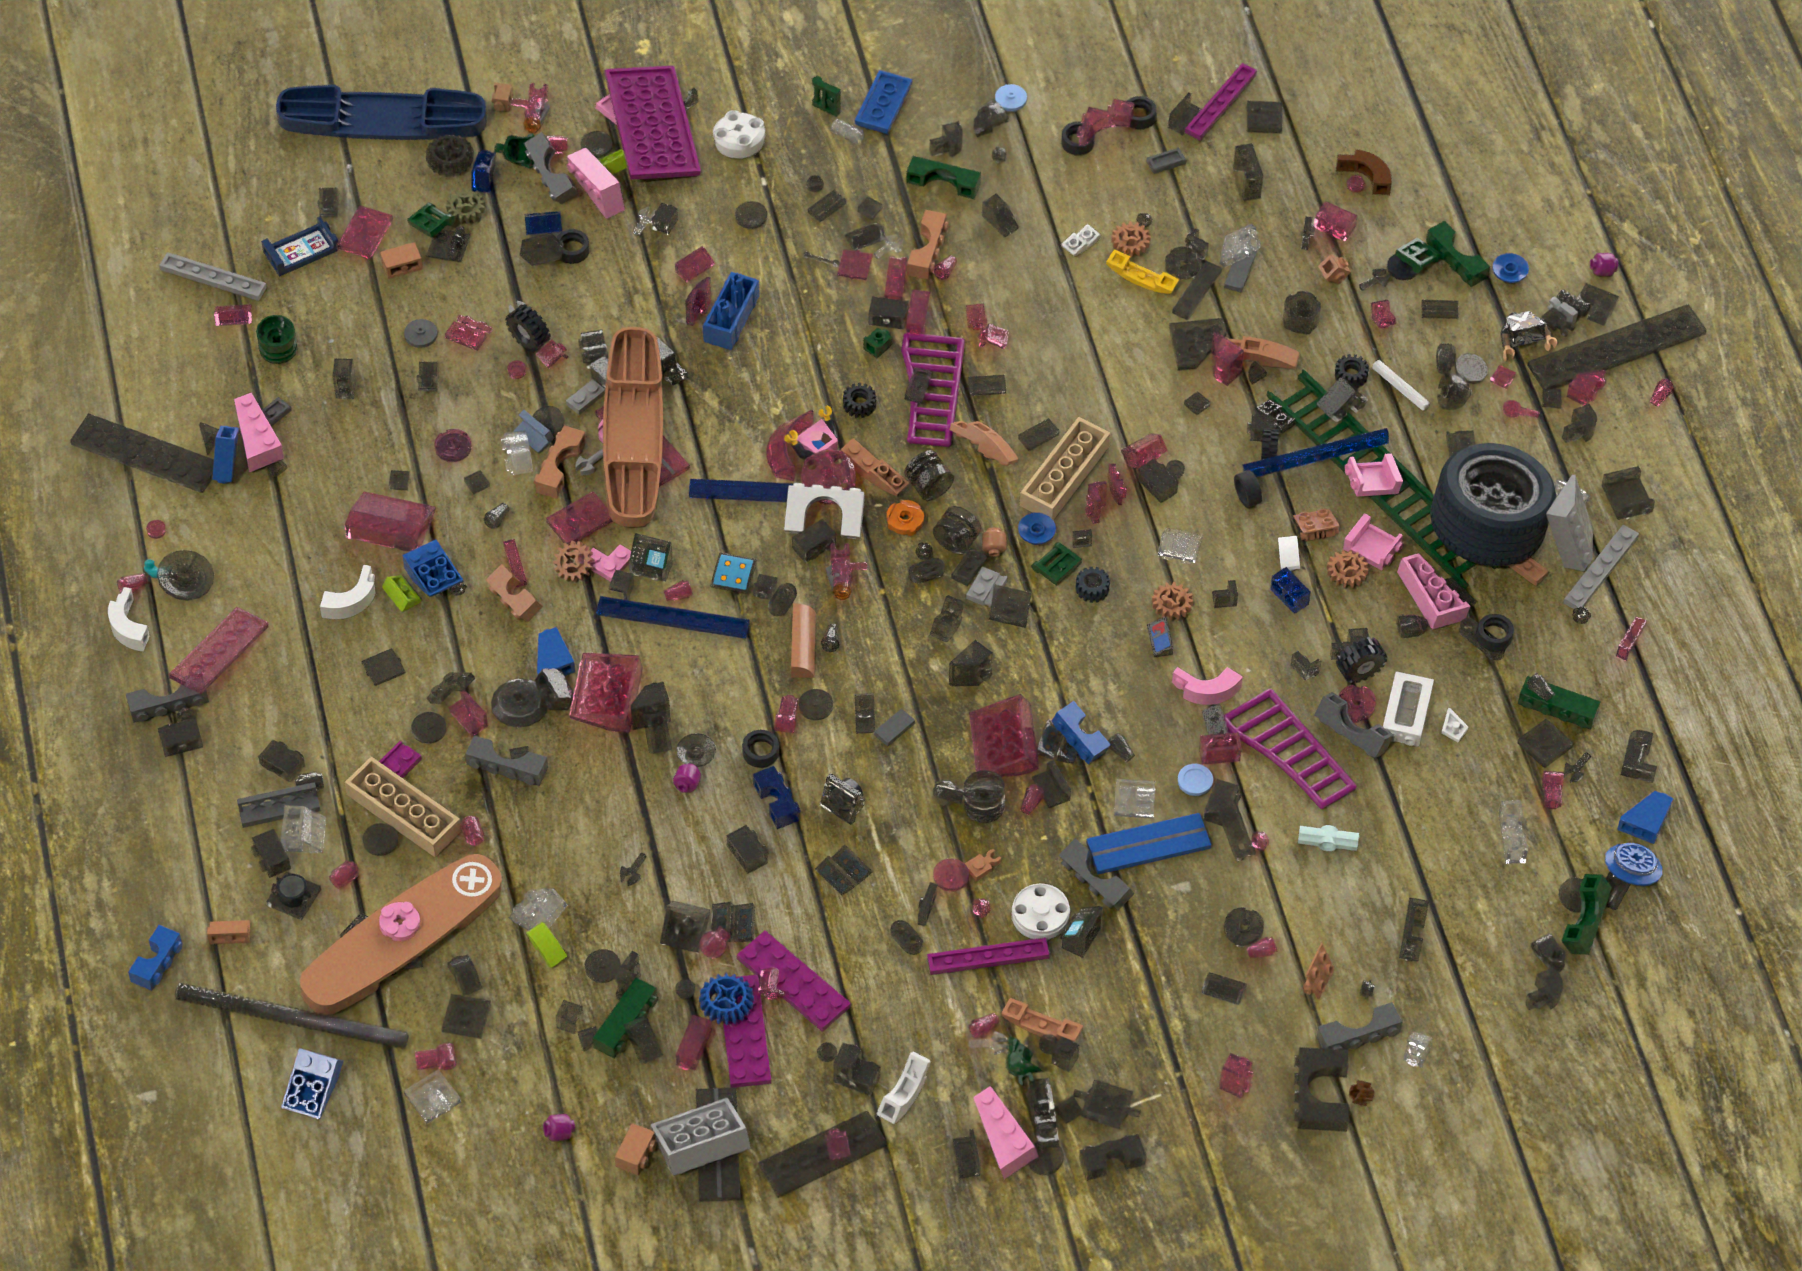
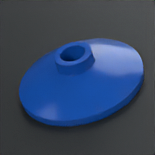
M1506 253L1494 260L1492 269L1495 276L1500 280L1515 283L1526 278L1529 272V265L1523 257L1513 253Z
M1030 513L1020 520L1018 532L1021 538L1028 543L1044 544L1054 537L1056 525L1051 517L1043 513Z

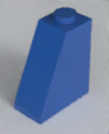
M220 426L216 435L212 480H217L219 483L231 482L234 476L239 428Z
M557 627L546 629L539 633L537 660L539 686L575 673L574 660Z
M1654 791L1621 816L1617 830L1655 844L1671 809L1673 798L1665 793Z

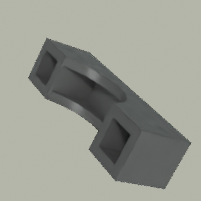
M542 132L524 143L527 148L525 152L530 160H534L535 164H533V167L538 174L541 173L542 178L540 179L545 187H549L550 191L548 193L553 201L557 200L562 205L579 193L573 181L566 173H551L550 162L556 151Z
M200 673L188 686H185V684L194 675L182 678L180 687L174 693L167 696H154L145 689L126 693L133 723L208 703V694L202 674Z
M1333 692L1323 696L1314 714L1323 724L1335 729L1337 734L1345 736L1353 745L1359 746L1371 757L1377 758L1385 754L1394 734L1379 724L1370 729H1363L1355 725L1348 714V702Z
M475 735L465 754L466 763L472 768L487 770L492 774H500L509 779H517L529 785L540 786L548 769L547 757L528 752L518 759H505L496 754L491 740Z
M1076 838L1059 854L1063 860L1061 864L1068 871L1072 869L1076 872L1074 876L1082 884L1084 882L1090 885L1088 889L1095 896L1100 894L1104 898L1102 902L1109 909L1114 907L1119 911L1134 895L1133 891L1117 876L1109 879L1094 877L1090 871V863L1093 856Z
M1393 1002L1374 1008L1371 1022L1362 1028H1348L1336 1020L1318 1026L1316 1037L1326 1056L1338 1055L1345 1050L1356 1049L1363 1044L1375 1043L1381 1038L1397 1035L1401 1031L1402 1020Z

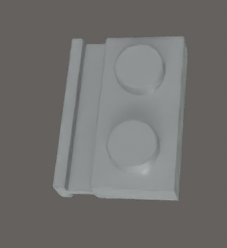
M982 567L966 594V599L983 606L987 605L991 609L1007 582V576L1003 577L1000 573Z

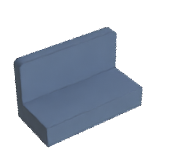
M523 410L519 414L523 421L514 430V433L536 452L541 453L554 439V436L545 426Z

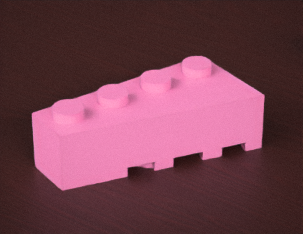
M586 148L567 156L569 172L575 176L606 219L625 210L619 181Z
M249 393L234 399L249 472L284 459L282 445L253 394Z
M1418 553L1402 558L1397 573L1432 630L1464 621L1470 605L1467 602H1463L1459 598V594L1455 590L1452 591L1446 585L1447 582L1442 577H1438L1431 565Z
M991 1086L973 1097L1004 1179L1039 1157L1035 1146Z

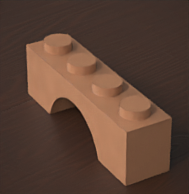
M925 210L921 222V235L927 238L929 243L921 249L911 251L907 263V275L928 279L930 273L934 272V260H938L940 253L938 248L944 242L943 233L948 231L949 222L946 221V214Z
M564 425L561 432L557 433L555 444L550 447L548 458L543 461L540 474L535 476L536 493L558 499L564 487V474L557 467L567 458L579 457L586 443L585 431Z

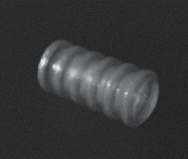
M839 118L833 121L830 128L832 133L840 135L842 138L845 137L846 140H849L851 143L854 142L855 145L860 144L864 137L863 130L859 131V128H855L853 125L850 126L849 123H845V121H841Z

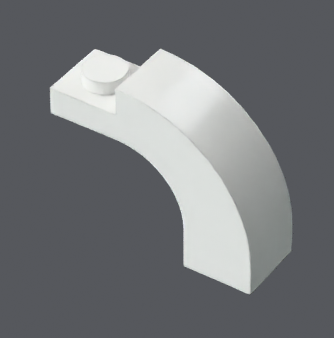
M363 565L359 582L352 590L344 593L324 592L320 605L322 618H348L362 612L369 606L375 596V575L372 574L371 566Z
M124 587L122 593L118 594L116 602L110 601L108 617L111 629L120 643L128 648L143 652L150 637L148 626L132 622L127 618L134 598L132 589Z
M915 1052L910 1053L898 1083L889 1094L883 1097L876 1115L893 1124L898 1122L907 1113L921 1091L927 1078L925 1075L931 1061Z

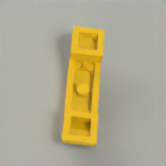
M1115 249L1106 262L1121 277L1154 292L1171 294L1179 282L1178 278L1162 272L1159 275L1131 262L1130 256Z

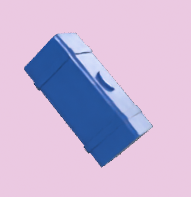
M730 272L703 324L704 342L729 350L733 349L760 296L759 280L744 276L741 273Z

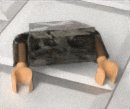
M1529 311L1519 314L1512 312L1505 318L1506 323L1503 324L1500 332L1502 346L1505 347L1503 352V359L1505 361L1507 359L1506 354H1510L1512 360L1514 359L1515 351L1510 348L1511 345L1516 347L1546 338L1545 349L1549 351L1551 345L1555 349L1557 339L1550 336L1552 333L1545 319L1537 317Z

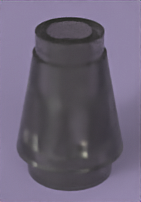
M501 503L485 514L484 523L491 529L499 527L510 510L509 506Z
M835 624L827 626L821 640V646L826 652H835L840 646L839 628Z
M1535 673L1526 682L1528 689L1545 701L1550 700L1555 694L1544 677L1538 673Z
M1117 733L1108 740L1111 744L1109 748L1125 762L1130 761L1135 756L1124 735L1121 736L1120 733Z

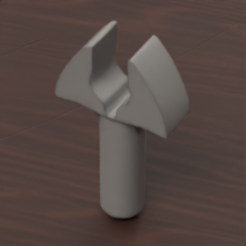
M600 449L589 459H583L580 456L576 462V471L581 467H585L580 470L581 475L594 473L595 470L592 465L603 457V449Z

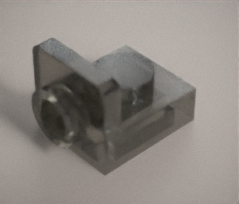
M1195 228L1185 238L1186 251L1204 260L1208 255L1209 243L1198 238L1199 229Z
M759 574L757 581L753 585V596L772 600L777 585V577Z
M1297 651L1292 654L1290 666L1306 681L1310 677L1313 678L1319 674L1322 661L1317 659L1310 663L1306 656Z

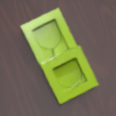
M544 922L539 923L526 933L534 948L541 953L548 967H554L567 957L563 948Z

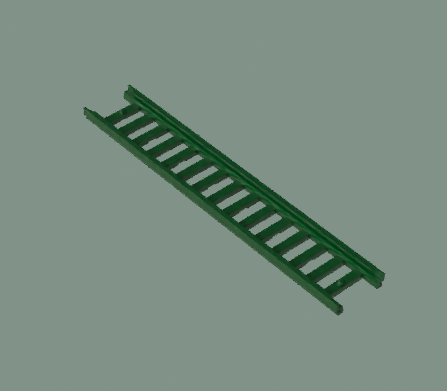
M1304 369L1298 375V380L1305 387L1284 401L1272 392L1267 391L1268 399L1344 473L1345 465L1350 457H1354L1357 462L1369 453L1374 452L1378 458L1372 462H1382L1385 454H1391ZM1311 393L1317 397L1316 400L1295 413L1289 408ZM1322 405L1329 409V411L1307 425L1301 420ZM1335 416L1342 421L1319 437L1313 432V430ZM1347 428L1354 433L1332 448L1325 443ZM1359 440L1366 445L1344 460L1337 455ZM1393 456L1403 480L1398 494L1409 487L1415 494L1393 508L1386 502L1397 494L1372 495L1369 497L1463 589H1466L1468 583L1460 575L1477 564L1467 560L1454 569L1449 562L1457 558L1458 555L1450 551L1444 556H1440L1436 552V550L1444 545L1438 538L1431 544H1428L1423 539L1434 532L1432 523L1418 532L1411 527L1430 514L1434 495ZM1421 499L1427 504V506L1405 520L1398 515Z

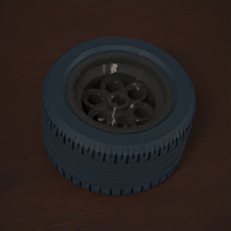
M1482 443L1468 446L1454 453L1441 470L1430 510L1432 527L1440 541L1448 549L1470 562L1486 566H1505L1519 563L1532 556L1544 541L1549 525L1546 513L1556 499L1555 485L1544 466L1534 457L1518 448L1498 443Z

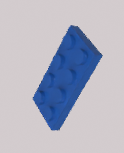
M879 70L855 118V125L888 134L912 85V79Z

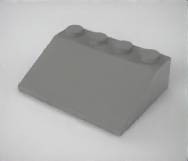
M1572 475L1546 515L1563 566L1584 571L1592 561L1593 527L1576 475Z
M728 1098L651 1124V1129L655 1132V1138L666 1164L673 1175L682 1174L687 1170L702 1167L707 1163L722 1160L727 1156L741 1153L751 1148L746 1127Z

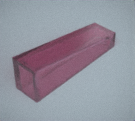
M515 539L503 541L504 552L510 571L520 581L516 587L527 585Z
M1635 617L1618 646L1616 657L1627 661L1646 626L1647 620Z

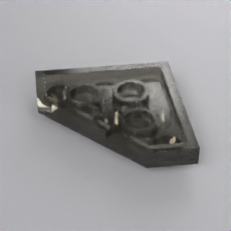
M1224 318L1169 323L1178 371L1196 369L1226 337Z

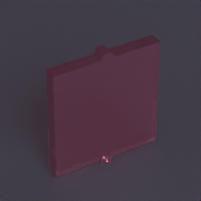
M843 249L837 276L867 280L873 254L860 252L859 250Z

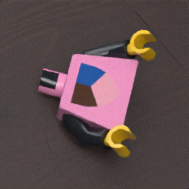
M825 406L827 414H824L822 408L818 412L821 417L825 418L824 421L822 419L799 436L795 430L789 431L792 438L789 435H785L784 440L787 443H792L791 446L799 458L813 461L816 464H820L825 459L831 464L838 461L840 456L836 451L839 438L833 418H830L832 413L830 406Z

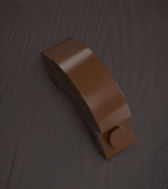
M1355 150L1354 155L1337 154L1336 171L1361 173L1371 181L1372 195H1390L1392 185L1391 172L1381 158L1363 150Z

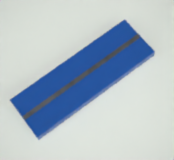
M1200 813L1086 839L1089 852L1093 856L1092 860L1097 875L1211 849V842Z

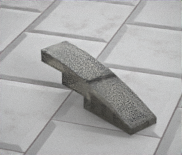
M1049 1078L1035 1079V1083H1032L1029 1079L1038 1148L1059 1147L1054 1101Z

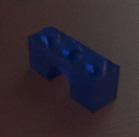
M771 766L753 773V786L760 799L766 797L778 799L769 804V815L776 828L780 829L799 821L800 807L797 802L792 800L790 788L788 786L785 787L782 773L780 771L777 772L775 766Z

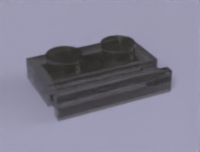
M1473 430L1455 431V433L1446 432L1449 458L1463 448L1476 445Z

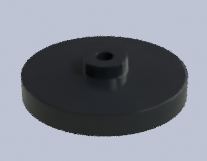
M1395 254L1388 259V273L1395 279L1410 280L1417 276L1418 273L1413 271L1412 266L1403 262Z

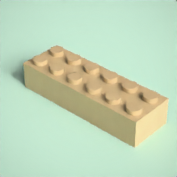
M1078 417L1020 492V506L1033 513H1043L1054 520L1109 448L1111 433Z
M370 757L345 781L346 793L350 798L434 857L461 832L460 818L373 757Z

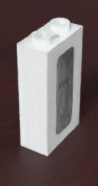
M1401 672L1395 673L1383 724L1385 729L1394 734L1391 742L1395 741L1409 746H1419L1432 692L1433 679Z

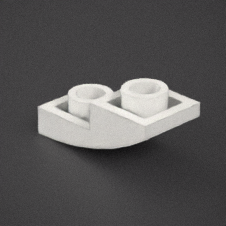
M1087 224L1077 234L1073 233L1061 245L1073 256H1076L1095 244L1101 236Z
M1297 536L1278 538L1281 571L1300 569Z

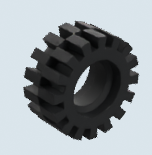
M1348 354L1347 358L1345 355L1342 356V359L1339 358L1338 362H1336L1335 380L1339 381L1338 384L1340 386L1344 384V388L1350 386L1349 389H1353V386H1355L1357 389L1359 385L1362 387L1368 378L1369 365L1367 361L1363 360L1361 356L1357 358L1356 354H1354V357H1351V354ZM1354 369L1359 373L1349 374L1345 370Z
M854 383L852 388L848 386L847 390H844L843 408L845 412H849L851 417L855 414V418H858V415H861V418H865V414L867 417L870 416V412L873 413L874 408L876 409L875 390H872L871 386L867 388L865 383L863 386H861V383L855 386ZM855 398H864L867 401L864 403H855L852 400Z
M1263 429L1261 462L1276 463L1279 429Z

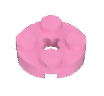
M410 902L392 903L381 910L379 917L380 930L385 936L391 937L392 940H408L419 929V914ZM399 918L404 920L402 925H399L398 922L394 923V921Z

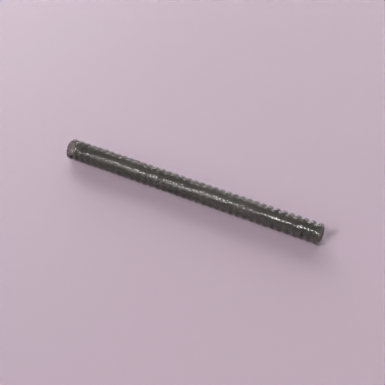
M179 983L175 992V998L178 1001L182 999L183 1002H186L188 1000V1003L194 1002L196 1005L200 1003L201 1006H204L206 1004L207 1007L212 1006L215 1009L218 1007L219 1010L224 1008L225 1011L230 1010L233 1013L236 1011L237 1014L242 1012L243 1015L248 1014L251 1017L254 1015L256 1018L260 1016L261 1019L266 1018L269 1021L272 1019L274 1022L278 1020L279 1023L284 1021L285 1024L291 1023L292 1026L297 1024L298 1027H309L311 1030L315 1028L316 1031H327L329 1034L333 1032L334 1035H345L347 1038L351 1036L352 1039H355L357 1037L358 1040L364 1039L365 1042L370 1040L371 1043L375 1041L376 1044L382 1043L384 1046L388 1044L389 1047H400L402 1050L408 1044V1032L402 1033L401 1030L396 1032L395 1029L390 1030L387 1027L384 1029L382 1026L378 1028L377 1025L371 1026L369 1023L367 1025L364 1022L359 1024V1021H347L346 1018L341 1020L340 1017H329L328 1014L323 1016L322 1013H311L309 1010L305 1012L304 1009H293L291 1006L287 1008L286 1005L281 1007L280 1004L275 1005L273 1002L269 1004L267 1001H264L263 1003L262 1000L256 1001L254 998L250 1000L249 997H238L236 994L232 996L231 993H220L218 990L214 992L213 989L208 991L207 988H196L195 985L190 987L189 984L184 985V983Z

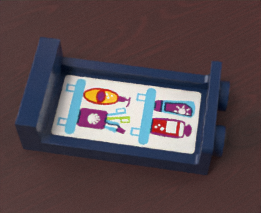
M320 216L317 217L316 225L271 244L268 238L261 241L263 253L279 277L338 251L337 236L335 233L332 234L330 232L329 224L327 221H323Z

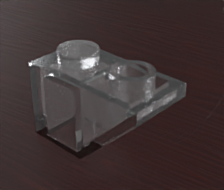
M1413 1031L1408 1037L1403 1061L1412 1066L1422 1068L1431 1049L1433 1038Z

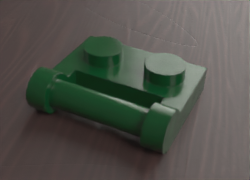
M814 76L812 78V85L814 86L812 105L838 117L841 113V89L822 81L820 76Z
M427 203L410 216L407 221L410 226L432 238L447 225H453L455 217L440 211L434 204ZM430 214L435 215L436 217L440 218V220L431 216Z
M1415 238L1398 248L1395 256L1412 266L1413 271L1416 273L1421 272L1424 267L1432 262L1435 263L1441 259L1439 251L1419 238ZM1426 254L1428 255V257L1423 259L1422 261L1418 260L1422 256Z
M1056 542L1053 545V549L1039 561H1035L1031 568L1034 572L1040 573L1057 586L1082 564V559L1060 542ZM1057 554H1061L1049 566L1045 567V565L1050 560H1052Z

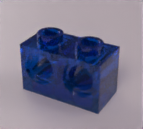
M560 211L524 214L526 235L562 232Z
M1287 567L1272 575L1270 590L1294 614L1309 605L1311 591Z

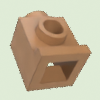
M494 83L495 92L492 94V103H494L495 111L509 112L513 98L512 84Z

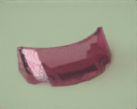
M813 410L786 421L772 433L766 448L767 463L772 469V474L776 478L794 481L796 469L788 456V443L784 440L785 435L791 436L789 434L791 430H795L799 436L804 429L814 425Z

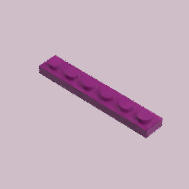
M1242 63L1185 128V133L1201 140L1257 75V70Z
M1046 937L927 954L930 975L1049 959Z

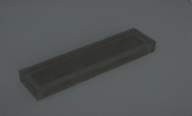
M1206 261L1172 309V314L1189 320L1221 274L1222 267Z

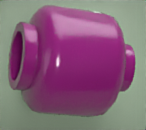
M1596 253L1594 258L1590 260V269L1593 270L1596 276L1609 277L1617 271L1618 260L1612 253Z
M693 764L680 765L673 777V783L680 792L691 793L697 788L701 780V773L698 767Z
M567 1114L550 1115L543 1123L544 1135L554 1142L569 1140L572 1132L575 1131V1123L573 1120H570Z

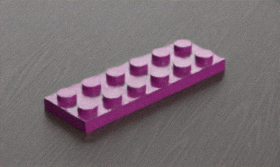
M766 930L737 954V960L755 975L758 974V978L822 1032L851 1007V1003Z
M758 974L742 976L743 982L748 981L749 987L753 990V1008L749 1010V1015H744L743 1021L737 1019L736 1024L729 1021L728 1025H726L723 1021L731 1088L771 1084ZM742 996L736 1001L737 1005L742 1001Z

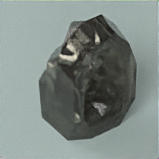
M1439 344L1437 346L1436 365L1438 373L1447 374L1456 365V348L1454 345Z
M1401 614L1397 616L1396 624L1401 638L1419 637L1425 633L1428 627L1427 619L1415 614Z

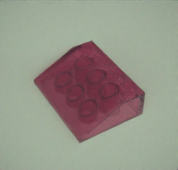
M363 492L348 514L345 522L346 537L412 551L422 546L436 507Z
M583 653L569 716L570 719L608 731L630 732L643 670L640 656Z
M1022 694L969 712L978 779L1019 776L1039 769L1032 707Z

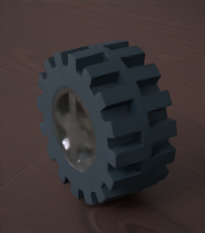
M1089 567V569L1084 568L1083 571L1079 572V575L1076 577V593L1079 594L1078 597L1080 599L1083 597V601L1090 600L1089 603H1093V601L1097 603L1099 599L1104 600L1105 596L1107 597L1110 588V578H1108L1109 575L1105 573V570L1102 569L1100 571L1099 567L1095 569Z

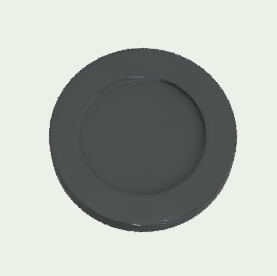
M417 319L405 327L404 337L409 345L424 348L435 342L437 328L429 320Z

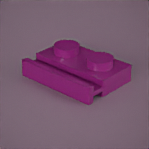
M399 741L379 762L401 778H404L422 760V757L409 746H405L402 741Z

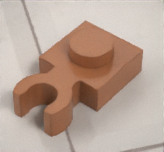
M991 849L985 857L979 854L966 862L964 868L975 881H978L992 872V866H997L1001 863V857L992 859L991 857L995 855V850Z

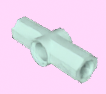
M1325 825L1321 828L1300 826L1298 844L1319 846L1323 851H1334L1336 848L1357 851L1359 833L1338 831L1336 827L1331 825Z

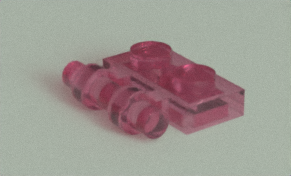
M459 314L457 317L458 322L453 321L445 333V338L478 351L486 339V333L490 334L492 332V327L483 321L478 322L470 316Z

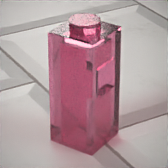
M912 290L906 333L925 334L930 306V291Z
M692 1015L676 1053V1065L685 1070L691 1069L696 1071L712 1032V1020Z

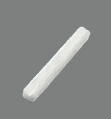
M1380 360L1374 362L1372 368L1421 410L1424 411L1429 407L1430 402L1383 362Z

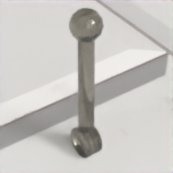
M808 251L803 254L804 258L810 257L832 264L833 267H839L840 264L839 260L835 259L832 261L812 255Z

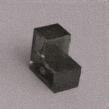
M1340 377L1316 405L1332 420L1338 422L1346 416L1349 409L1357 413L1358 410L1364 408L1368 398L1355 385Z
M842 1043L833 1062V1082L872 1096L881 1077V1066L872 1061L862 1060V1049H859L856 1045Z

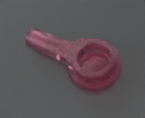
M1508 400L1503 404V411L1507 417L1513 418L1519 417V415H1526L1538 418L1540 411L1521 407L1520 403L1515 400Z

